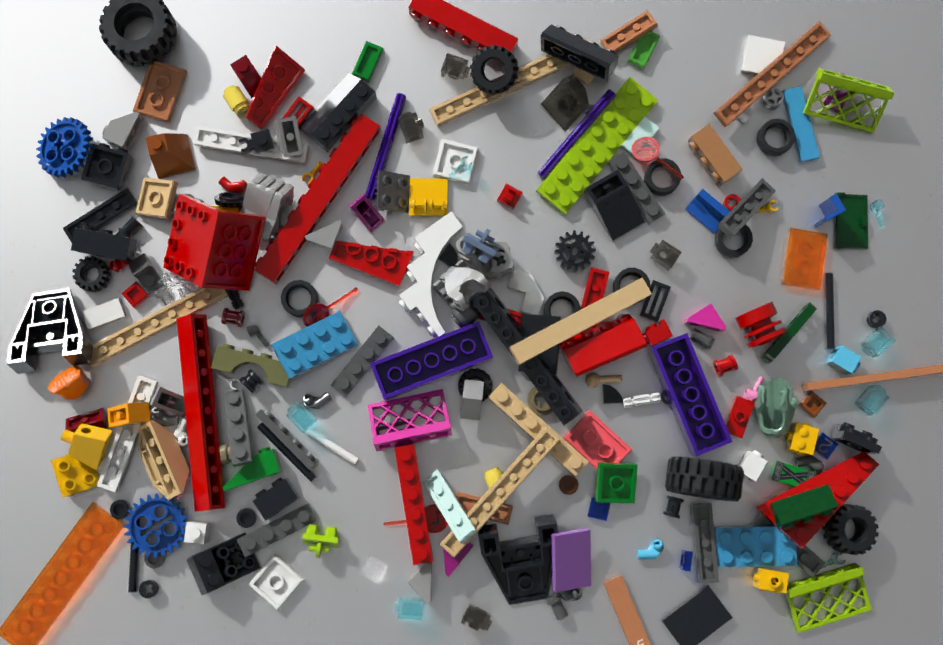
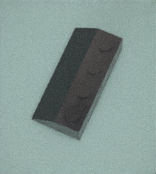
M551 24L540 35L542 52L606 82L609 81L618 64L619 56L613 50H605L596 42H588L576 33L571 34L561 26Z
M348 73L299 129L323 150L328 152L351 127L353 119L363 114L376 100V92L362 79Z

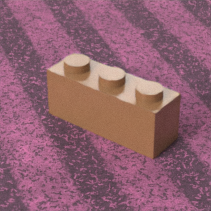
M710 124L692 135L688 140L690 150L699 156L701 165L710 171L712 180L720 186L743 170Z

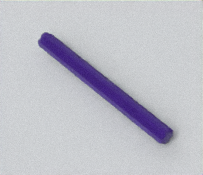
M608 89L542 166L537 173L541 178L546 179L571 147L615 98L616 94L612 90Z
M402 93L396 94L365 195L370 200H375L376 198L375 193L377 190L375 187H378L376 176L378 175V170L384 171L405 104L406 95Z

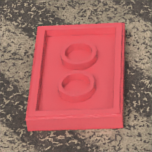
M590 410L563 438L588 460L596 470H598V462L621 463L632 451L623 440Z

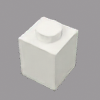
M746 451L738 465L743 468L744 477L753 482L757 481L768 462L763 459L764 455L758 451Z
M187 522L184 542L209 543L211 523Z

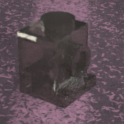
M447 53L441 68V76L445 77L447 74L454 80L468 78L470 72L468 60Z
M662 240L659 244L655 243L650 250L652 253L650 258L669 271L682 252ZM664 252L666 254V258L661 257L660 253Z
M469 603L461 623L465 624L467 621L469 622L468 626L478 631L480 628L488 631L492 623L490 619L491 614Z

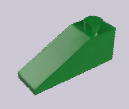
M270 447L259 450V454L252 457L253 463L244 465L223 487V490L229 491L283 472L276 450H270Z

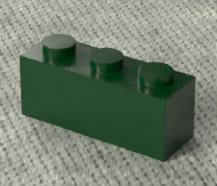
M829 484L772 502L769 509L777 528L784 527L785 530L796 527L795 523L803 521L806 524L814 521L816 516L822 515L824 518L833 515V511L838 505Z

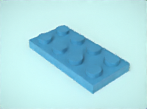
M339 311L273 343L271 347L290 380L356 347L358 343L342 313Z
M775 525L715 527L718 567L797 566L796 544Z

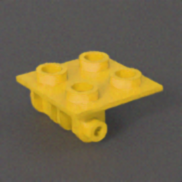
M410 178L409 216H446L448 179Z
M69 455L51 460L62 498L98 487L99 476L96 469Z

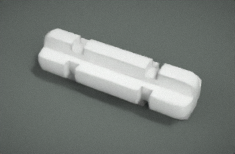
M658 392L651 393V395L645 394L633 396V398H623L624 408L661 402Z

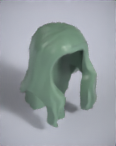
M772 378L771 381H767L766 385H758L754 407L758 416L760 430L765 436L776 438L784 436L789 431L794 417L797 398L793 396V388H791L790 382H787L784 378Z

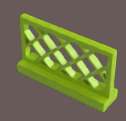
M818 68L817 78L803 113L874 133L888 100H892L893 90L884 85ZM820 83L828 85L830 89L821 95L817 91ZM845 89L847 95L837 100L834 92ZM832 94L835 102L824 106L822 98ZM857 94H863L865 100L855 105L852 97ZM877 98L881 99L880 106L872 109L870 102ZM850 99L852 107L842 111L839 104ZM819 100L823 108L811 111V105ZM867 104L870 111L860 116L857 108ZM837 105L840 113L830 116L827 110ZM855 110L857 118L851 121L846 120L844 115ZM872 115L874 118L872 125H864L862 119Z
M852 563L817 574L813 578L810 576L789 583L787 585V592L784 594L787 597L796 632H804L871 611L872 608L863 579V568L856 563ZM858 578L859 585L856 591L848 588L851 580ZM835 585L842 587L837 597L829 593ZM846 590L854 593L849 604L841 600ZM816 591L823 592L819 603L811 599ZM801 596L805 600L799 609L794 606L793 598ZM827 596L835 599L831 609L823 606ZM858 596L863 598L865 606L860 608L853 606ZM809 601L817 605L812 615L804 611ZM839 602L847 605L844 613L841 614L834 612ZM820 608L829 611L826 618L822 620L816 618ZM802 613L809 616L808 623L800 626L798 620Z

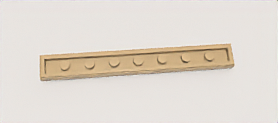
M548 54L519 67L518 79H516L514 86L508 91L500 94H490L476 87L430 108L429 111L436 126L439 127L571 65ZM504 75L495 78L491 81H499L503 78Z
M642 277L514 344L509 349L517 364L520 365L649 297L652 293Z
M200 288L93 344L90 368L177 324V318L196 314L228 297L226 290Z
M545 427L467 513L477 531L481 529L561 440L550 429ZM451 531L440 545L455 557L472 537L464 543H460L453 531Z

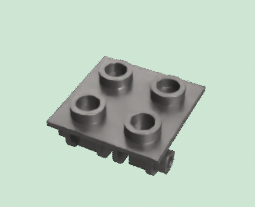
M378 170V175L376 176L378 187H375L377 190L375 193L377 195L375 204L377 211L390 210L409 213L410 175Z

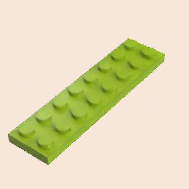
M629 77L617 91L615 98L571 147L536 192L565 215L583 194L585 188L592 183L642 119L649 113L658 99Z

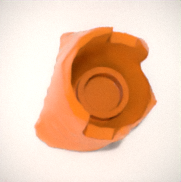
M75 365L58 374L49 383L48 390L52 394L66 400H74L86 392L89 387V381L80 366Z

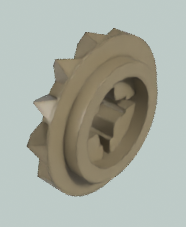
M533 387L527 397L529 408L538 415H547L553 412L547 402L541 408L540 401L534 399L541 397V394L536 387Z

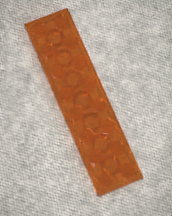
M92 502L0 627V637L11 645H38L123 529V525L126 524L112 517L108 511L97 503Z

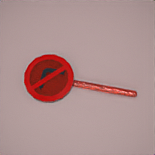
M642 137L633 143L631 151L636 160L649 162L655 159L679 178H684L682 174L658 157L660 146L655 139Z
M355 287L328 306L322 303L310 305L303 313L304 325L308 327L328 317L330 308L356 292L358 288Z
M436 504L428 505L425 511L429 532H442L448 525L446 519ZM406 520L384 522L383 524L388 526L407 523Z

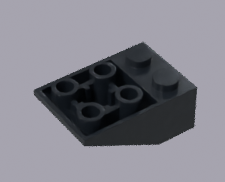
M619 170L585 188L583 194L612 241L645 223L631 190Z
M245 532L186 559L202 596L261 568L255 553L245 557L237 542V539L246 535Z

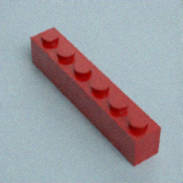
M412 0L408 7L409 14L413 19L417 21L422 20L430 28H438L444 31L443 33L450 38L455 37L462 44L475 47L477 51H481L486 46L495 45L504 47L514 53L518 45L517 37L444 0ZM493 58L497 62L503 63L500 59Z
M415 445L394 447L413 565L430 563L434 560Z

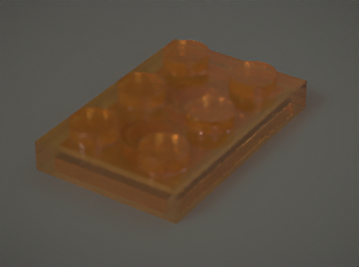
M795 228L788 229L781 284L813 290L821 289L828 234Z

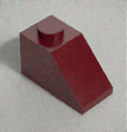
M244 55L230 64L251 99H253L261 77L247 55Z

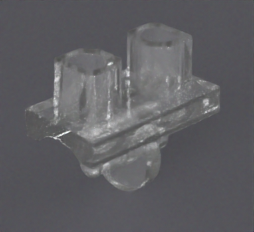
M165 271L162 273L164 279L159 280L158 283L160 286L167 284V286L156 290V293H154L156 299L160 298L162 303L167 306L175 301L171 294L172 291L177 290L181 298L190 295L191 290L188 280L181 278L172 282L178 278L177 275L174 273L169 276Z

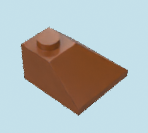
M162 133L146 137L149 156L159 179L196 170L188 134Z

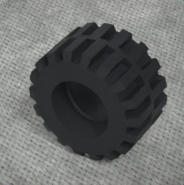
M486 46L481 51L479 50L476 53L477 55L472 58L470 76L473 78V83L478 86L477 88L485 93L500 94L508 91L514 86L516 79H518V61L514 57L515 55L504 47ZM490 59H500L505 65V74L499 81H490L485 76L484 67Z
M843 504L825 523V526L822 527V530H825L823 537L828 539L826 543L832 546L833 550L845 554L858 555L866 553L865 550L870 551L872 549L871 544H876L875 537L879 535L876 532L879 526L875 524L876 518L871 516L872 512L870 510H865L866 508L863 506ZM852 519L855 524V534L849 540L845 533V527L847 522Z

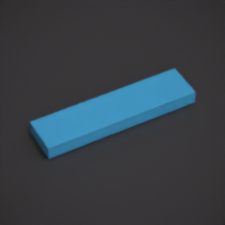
M802 86L783 90L789 122L795 132V144L800 163L819 159L820 154L810 117L803 113L806 101Z

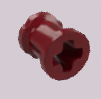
M224 308L221 319L222 324L226 325L229 323L242 327L245 320V311L241 310L238 312Z

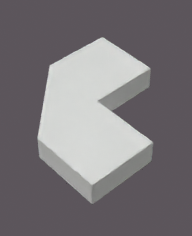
M514 269L508 288L525 293L520 312L539 314L544 297L533 276Z

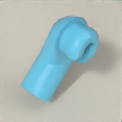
M656 539L648 550H638V560L656 559L664 549L663 542L660 539Z

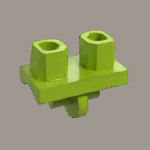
M309 524L306 533H303V544L310 545L309 551L316 552V558H320L321 553L328 554L329 548L338 549L337 528L327 527L326 534L323 536L318 535L319 526Z

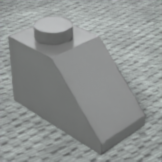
M134 112L111 120L104 127L102 138L109 144L129 150L144 118L140 113Z
M296 116L274 120L277 140L283 156L302 155L303 149Z

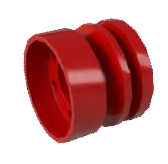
M773 302L735 318L740 330L750 329V332L743 336L744 339L751 336L754 338L753 341L747 343L748 348L762 346L778 339L780 335L786 332L785 327L776 330L774 327L782 323V321L772 322L771 320L778 313Z

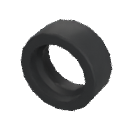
M779 118L771 119L758 131L757 144L766 155L781 156L794 144V129L786 120ZM771 127L783 130L787 138L784 146L780 148L770 146L765 140L767 130Z
M659 158L653 161L647 167L644 174L645 184L652 194L657 196L671 194L681 181L679 166L667 158ZM658 167L668 168L673 173L672 184L666 188L657 187L652 181V172Z
M745 224L739 230L744 235L745 241L738 250L728 249L724 245L722 238L724 232L719 228L714 237L717 250L723 256L729 258L739 257L746 253L753 242V235L749 226Z
M638 268L622 270L613 282V292H616L620 289V284L624 277L634 275L639 279L643 277L650 289V280L647 274Z
M294 280L288 283L282 290L281 304L289 314L295 317H304L306 310L319 302L315 288L307 281ZM296 288H304L311 295L310 304L303 310L294 309L289 303V295ZM317 307L312 308L307 316L312 314Z
M561 291L549 296L545 302L543 312L544 315H551V305L559 299H564L571 303L573 314L581 309L579 301L574 295Z

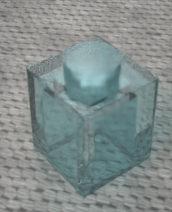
M880 327L868 335L860 345L863 347L862 350L866 355L874 358L880 356L895 342V339L884 327Z
M870 385L854 403L868 415H876L890 397L882 386Z
M301 402L299 404L294 403L287 410L289 413L286 416L302 433H305L318 421L313 413Z
M400 596L399 601H395L394 613H398L397 619L422 620L423 600L421 598Z

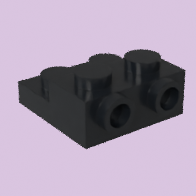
M99 143V145L92 144L94 145L90 148L92 154L87 157L89 161H86L81 180L119 191L124 174L127 175L132 156L128 153V150L118 147L115 150L104 143Z
M846 422L836 424L830 439L857 451H865L867 454L880 453L882 446L877 444L878 439L873 438L872 433L861 430V432L854 429V425Z

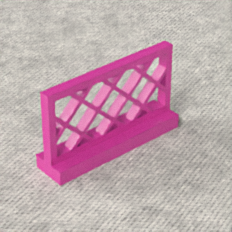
M443 389L367 405L376 452L452 436ZM440 396L441 401L437 407L429 403L432 397ZM419 400L423 403L418 411L410 407L413 401ZM400 404L404 407L399 415L391 411L394 405ZM426 405L434 409L430 417L421 413ZM381 408L385 411L380 419L373 415L374 409ZM407 409L415 413L411 421L402 417ZM437 412L445 416V421L438 423L432 419ZM388 413L396 417L392 425L383 421ZM418 416L427 420L423 426L418 427L413 424ZM399 420L408 424L404 430L399 431L394 428ZM380 424L389 428L385 434L377 435L376 430Z

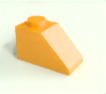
M148 402L126 403L107 408L109 428L142 424L150 421L151 411Z

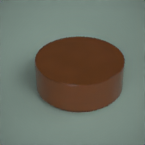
M565 475L559 480V489L564 494H573L578 489V481L572 475Z

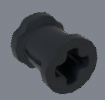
M667 495V506L663 514L680 519L679 511L684 499Z

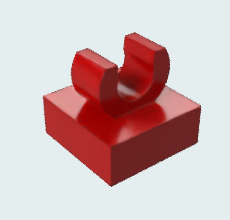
M506 183L497 201L514 210L523 192Z

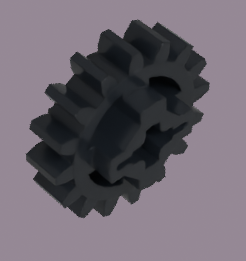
M573 230L572 235L566 232V238L560 236L559 241L561 243L555 244L559 248L554 251V254L559 255L556 261H562L560 267L562 268L566 265L567 271L573 268L574 272H577L579 267L583 271L585 269L584 265L590 266L591 262L589 260H594L595 256L591 255V253L596 252V249L591 248L594 241L589 242L590 236L583 237L582 231L579 235H576L575 230ZM575 239V242L571 244L566 243L569 240ZM582 242L585 244L587 250L583 248ZM574 248H577L578 253L576 255L572 254ZM563 253H566L568 261L564 258ZM578 259H585L580 263H575V261Z

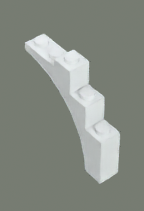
M452 211L414 237L416 242L414 244L415 248L420 254L422 252L424 254L407 266L408 272L406 274L412 282L416 281L417 283L399 295L401 299L399 303L405 311L408 309L412 313L418 309L416 314L422 322L426 320L429 324L427 329L433 337L445 334L437 319L432 303L431 290L434 270L443 250L463 230V226Z

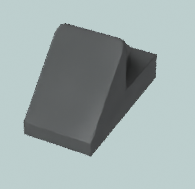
M145 253L135 258L133 262H129L128 265L132 275L139 280L147 294L150 295L165 285Z

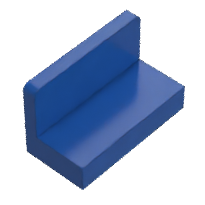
M704 189L697 194L685 209L712 233L716 232L719 228L717 225L730 212Z
M837 193L819 205L825 217L814 224V227L817 228L846 211Z

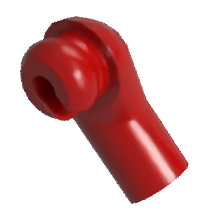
M222 177L218 182L226 191L238 194L243 193L248 185L244 180L231 183L226 177Z
M116 259L109 263V267L111 270L118 272L127 266L129 262Z

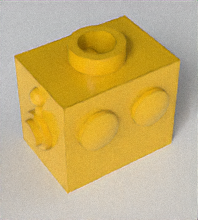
M792 423L790 430L785 436V441H787L785 450L795 452L798 456L813 455L819 429L811 427L808 423Z
M756 567L753 586L761 591L770 590L777 594L786 593L787 585L789 584V573Z

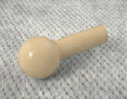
M591 372L586 376L585 381L589 387L594 388L600 383L622 382V375L599 376V374Z

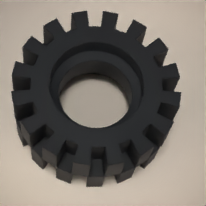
M86 256L84 260L82 258L79 260V264L76 263L74 265L76 269L72 270L75 273L72 277L76 280L75 284L88 292L101 291L102 287H107L106 282H110V279H108L111 276L110 268L99 258ZM91 267L97 268L99 272L97 279L94 281H88L85 278L86 270Z
M471 368L465 371L458 381L459 393L463 397L465 379H479L484 382L483 402L490 396L493 382L486 371L480 368Z

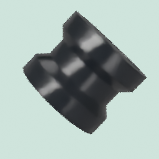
M252 369L248 371L245 377L239 379L251 393L256 391L258 385L264 383Z

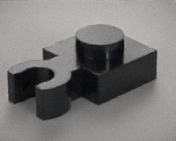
M269 129L251 133V139L249 140L246 138L238 140L239 144H247L245 149H241L242 154H248L252 149L256 153L274 149Z

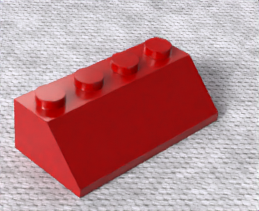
M629 313L621 314L612 321L602 322L593 329H586L581 334L559 344L566 364L576 377L648 346L635 319Z

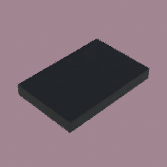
M523 313L521 329L527 337H530L560 321L561 316ZM559 344L541 353L555 374H557ZM519 366L518 371H523L522 368Z
M706 585L661 621L679 645H698L733 617L710 586Z

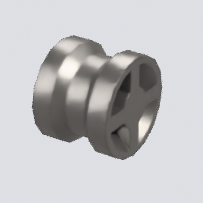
M777 88L769 89L762 98L763 107L767 110L777 109L784 100L783 92Z

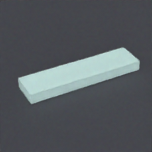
M437 470L423 481L424 485L458 541L464 543L478 531L442 473Z

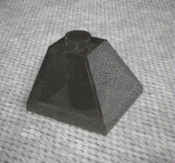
M572 74L562 79L541 105L562 129L567 131L589 107L586 88Z

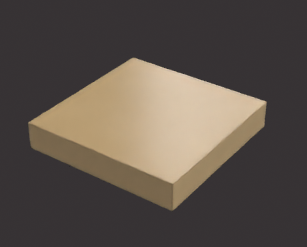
M144 178L135 214L170 219L178 182Z

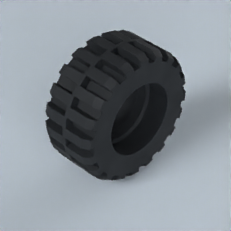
M110 0L108 7L105 6L103 8L104 15H100L99 22L101 25H99V32L102 34L103 42L121 62H126L127 65L131 66L135 63L138 67H143L145 63L152 65L154 60L158 59L160 61L165 53L169 54L171 51L170 45L174 46L176 41L174 37L177 35L176 22L163 0ZM137 17H150L154 19L153 27L145 37L138 40L123 38L125 27Z
M678 456L671 457L668 460L665 488L669 492L687 496L738 502L742 494L744 470L741 466L720 461Z

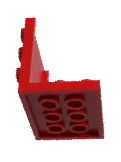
M179 194L163 268L201 288L249 291L266 217L255 214L221 211L186 194Z

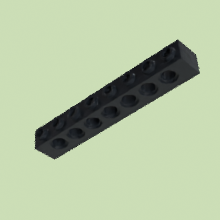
M489 288L485 293L480 292L471 299L512 355L509 347L528 338L492 288ZM541 354L519 365L563 425H566L583 412Z

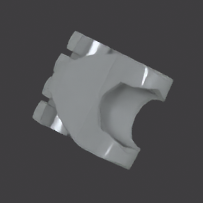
M259 173L248 183L240 213L266 217L262 233L264 241L270 242L275 239L281 225L280 208L281 206L285 208L288 205L291 206L294 198V186L291 184L285 185V181L277 180L276 177L271 175L267 177L264 173Z
M464 236L456 241L457 256L472 264L484 276L501 279L514 272L510 247L507 243L493 242L491 244L498 248L499 251L491 259V270H487L478 259L482 250L476 247L473 254L469 255L462 251L465 242L463 241Z
M459 260L455 264L456 267L451 266L446 273L439 277L440 280H437L433 287L436 293L451 308L465 311L471 306L468 304L469 299L478 292L485 293L491 287V284L482 273L470 269L463 260Z

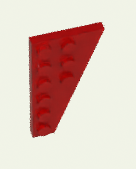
M863 451L760 504L756 509L776 526L769 509L772 502L829 484L838 505L833 511L835 514L879 466V463ZM822 515L814 517L815 520L804 524L801 521L795 523L796 527L785 530L783 527L779 530L802 549L833 515L824 518Z

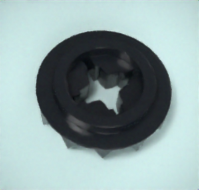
M223 192L214 197L216 205L227 208L241 207L244 201V197L241 194L234 192Z

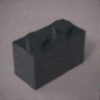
M280 477L272 483V488L267 491L263 489L255 495L256 499L253 500V503L265 521L301 498L288 478L282 479Z

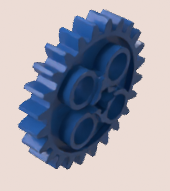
M63 117V120L57 119L56 124L51 122L50 129L45 127L47 133H41L43 140L38 141L41 146L36 148L40 152L36 157L40 159L38 164L42 165L41 169L57 178L60 176L66 178L67 175L73 176V171L79 173L78 167L84 168L83 162L89 161L86 156L92 154L89 148L94 146L89 143L93 140V137L89 136L91 131L87 129L88 126L78 119Z
M156 493L154 499L147 495V501L140 498V505L133 503L135 510L128 509L131 517L124 518L129 521V524L123 525L124 528L129 529L124 536H131L127 543H135L132 549L135 550L139 547L138 554L141 555L146 551V557L154 553V557L157 558L159 552H161L163 557H166L167 550L173 553V546L180 548L177 542H184V538L181 537L182 534H185L184 527H186V523H184V520L189 518L188 515L182 516L185 508L178 509L181 504L180 502L173 504L174 498L167 501L164 495L160 499L159 494ZM158 507H164L166 510L165 515L161 518L155 514ZM172 516L171 520L159 526L160 530L152 529L147 534L141 536V532L154 526V521L159 523ZM141 517L148 519V524L144 528L138 526V520ZM173 523L176 527L175 532L167 534L165 532L166 525ZM151 534H156L158 537V541L154 545H150L147 541L148 536Z

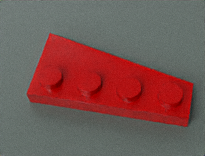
M277 45L273 48L245 115V118L259 129L263 128L305 72L302 66Z
M336 241L329 255V260L400 287L414 251H402L394 248L388 249L372 245L366 246L358 243Z

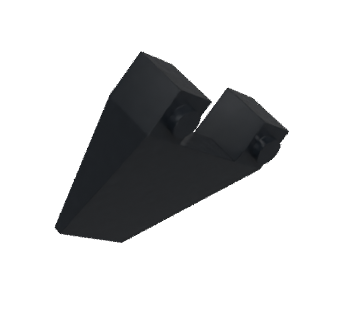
M70 288L32 294L8 347L6 364L17 374L35 372L38 354L63 351L62 356L72 366L91 363L93 345Z
M554 514L535 517L537 535L499 541L496 524L485 525L478 531L481 555L509 605L548 598L552 580V534L558 533Z

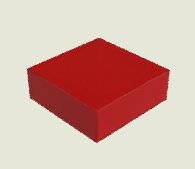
M137 281L121 293L133 308H137L150 297Z

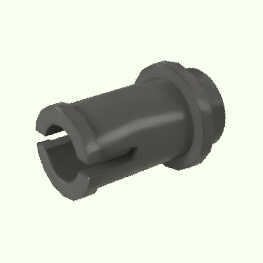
M697 328L694 329L690 336V339L703 345L705 349H711L715 342L712 335L708 336L697 330Z
M555 593L547 598V604L551 606L556 619L562 620L568 616V613L561 602L562 597Z

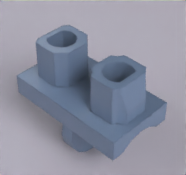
M488 228L484 233L477 230L476 236L468 233L463 238L465 242L462 251L472 255L475 248H479L482 252L478 259L486 264L498 253L499 249L491 245L495 238L489 236L491 230Z

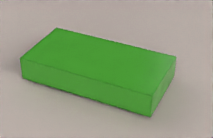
M650 31L638 39L627 62L644 70L660 35Z

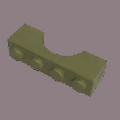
M224 344L223 347L217 346L211 366L212 369L234 374L239 367L245 364H257L265 371L268 383L289 388L291 379L289 380L281 363L272 359V355L261 353L260 356L253 355L254 351L242 348V351L234 350L235 346Z

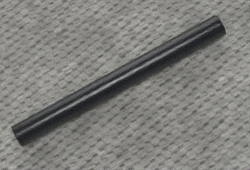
M825 273L827 349H835L833 273Z
M263 422L257 426L310 482L317 477Z
M134 542L131 543L128 592H136L138 548L132 549L135 544Z

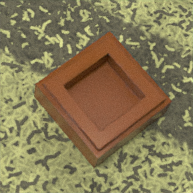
M810 391L798 406L815 418L827 403L813 391Z

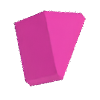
M712 304L690 316L684 322L687 325L723 332L726 329V325Z

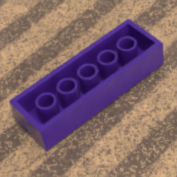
M478 321L374 361L370 365L383 399L386 401L492 360L493 355Z
M688 333L649 348V354L691 456H699L731 443L732 439Z

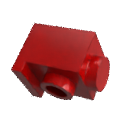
M665 319L658 322L659 326L654 323L646 327L647 331L642 334L649 348L673 336Z

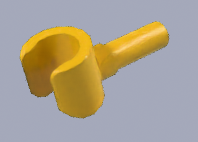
M319 161L310 173H305L302 176V181H305L308 176H311L312 181L323 163Z
M771 200L756 213L762 211L767 213L775 212L778 208L772 209L770 204H774L777 201Z

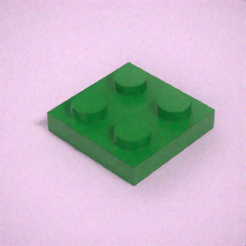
M598 462L595 501L600 503H635L638 465L635 463Z

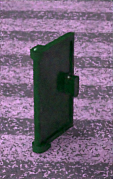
M837 192L846 211L836 217L835 249H868V195Z

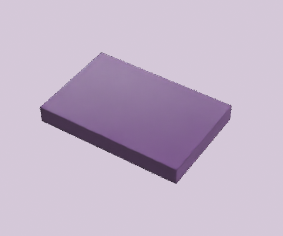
M589 528L552 534L554 592L591 586V530Z

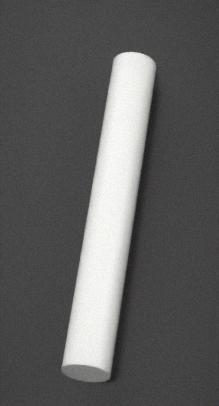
M311 428L306 432V435L355 465L359 458Z

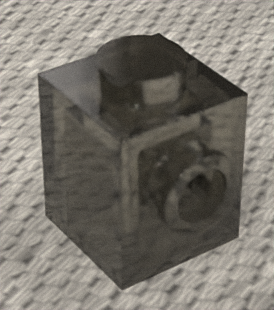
M406 112L398 118L406 144L424 138L422 128H425L421 117H417L416 112Z

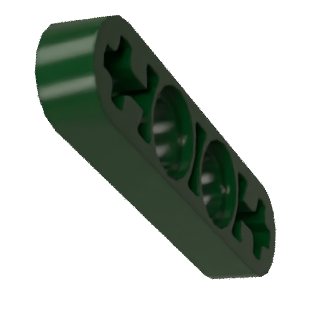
M808 302L785 328L786 332L780 335L765 351L762 358L770 364L817 308Z

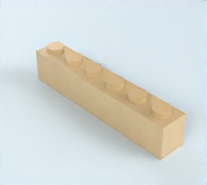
M502 383L488 397L494 405L533 440L545 427L561 439L549 454L573 476H577L589 462Z

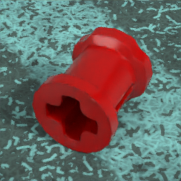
M732 354L720 361H713L714 369L719 377H722L724 373L731 370H738V364Z

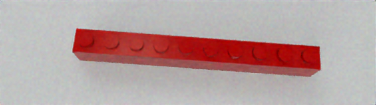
M360 114L358 118L355 117L350 125L351 129L348 133L345 132L342 135L338 148H334L331 151L327 164L324 163L319 169V176L310 182L306 195L303 194L299 198L297 208L291 210L288 214V221L284 226H280L276 233L278 235L276 239L269 242L265 249L267 251L265 255L259 257L256 261V268L254 270L275 285H277L307 241L305 236L313 232L381 132L380 125L365 115Z
M189 314L177 318L194 508L196 512L225 508L207 315Z

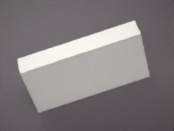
M119 298L82 311L89 330L126 317Z

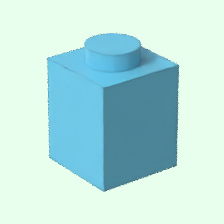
M840 345L835 347L826 363L848 375L858 370L861 364L859 363L861 356Z

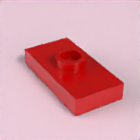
M735 396L725 424L730 435L740 439L743 438L755 402Z

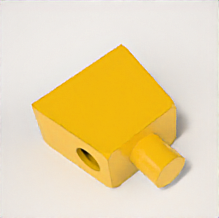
M80 424L75 433L65 429L61 436V441L71 444L68 452L69 456L97 470L104 459L112 430Z

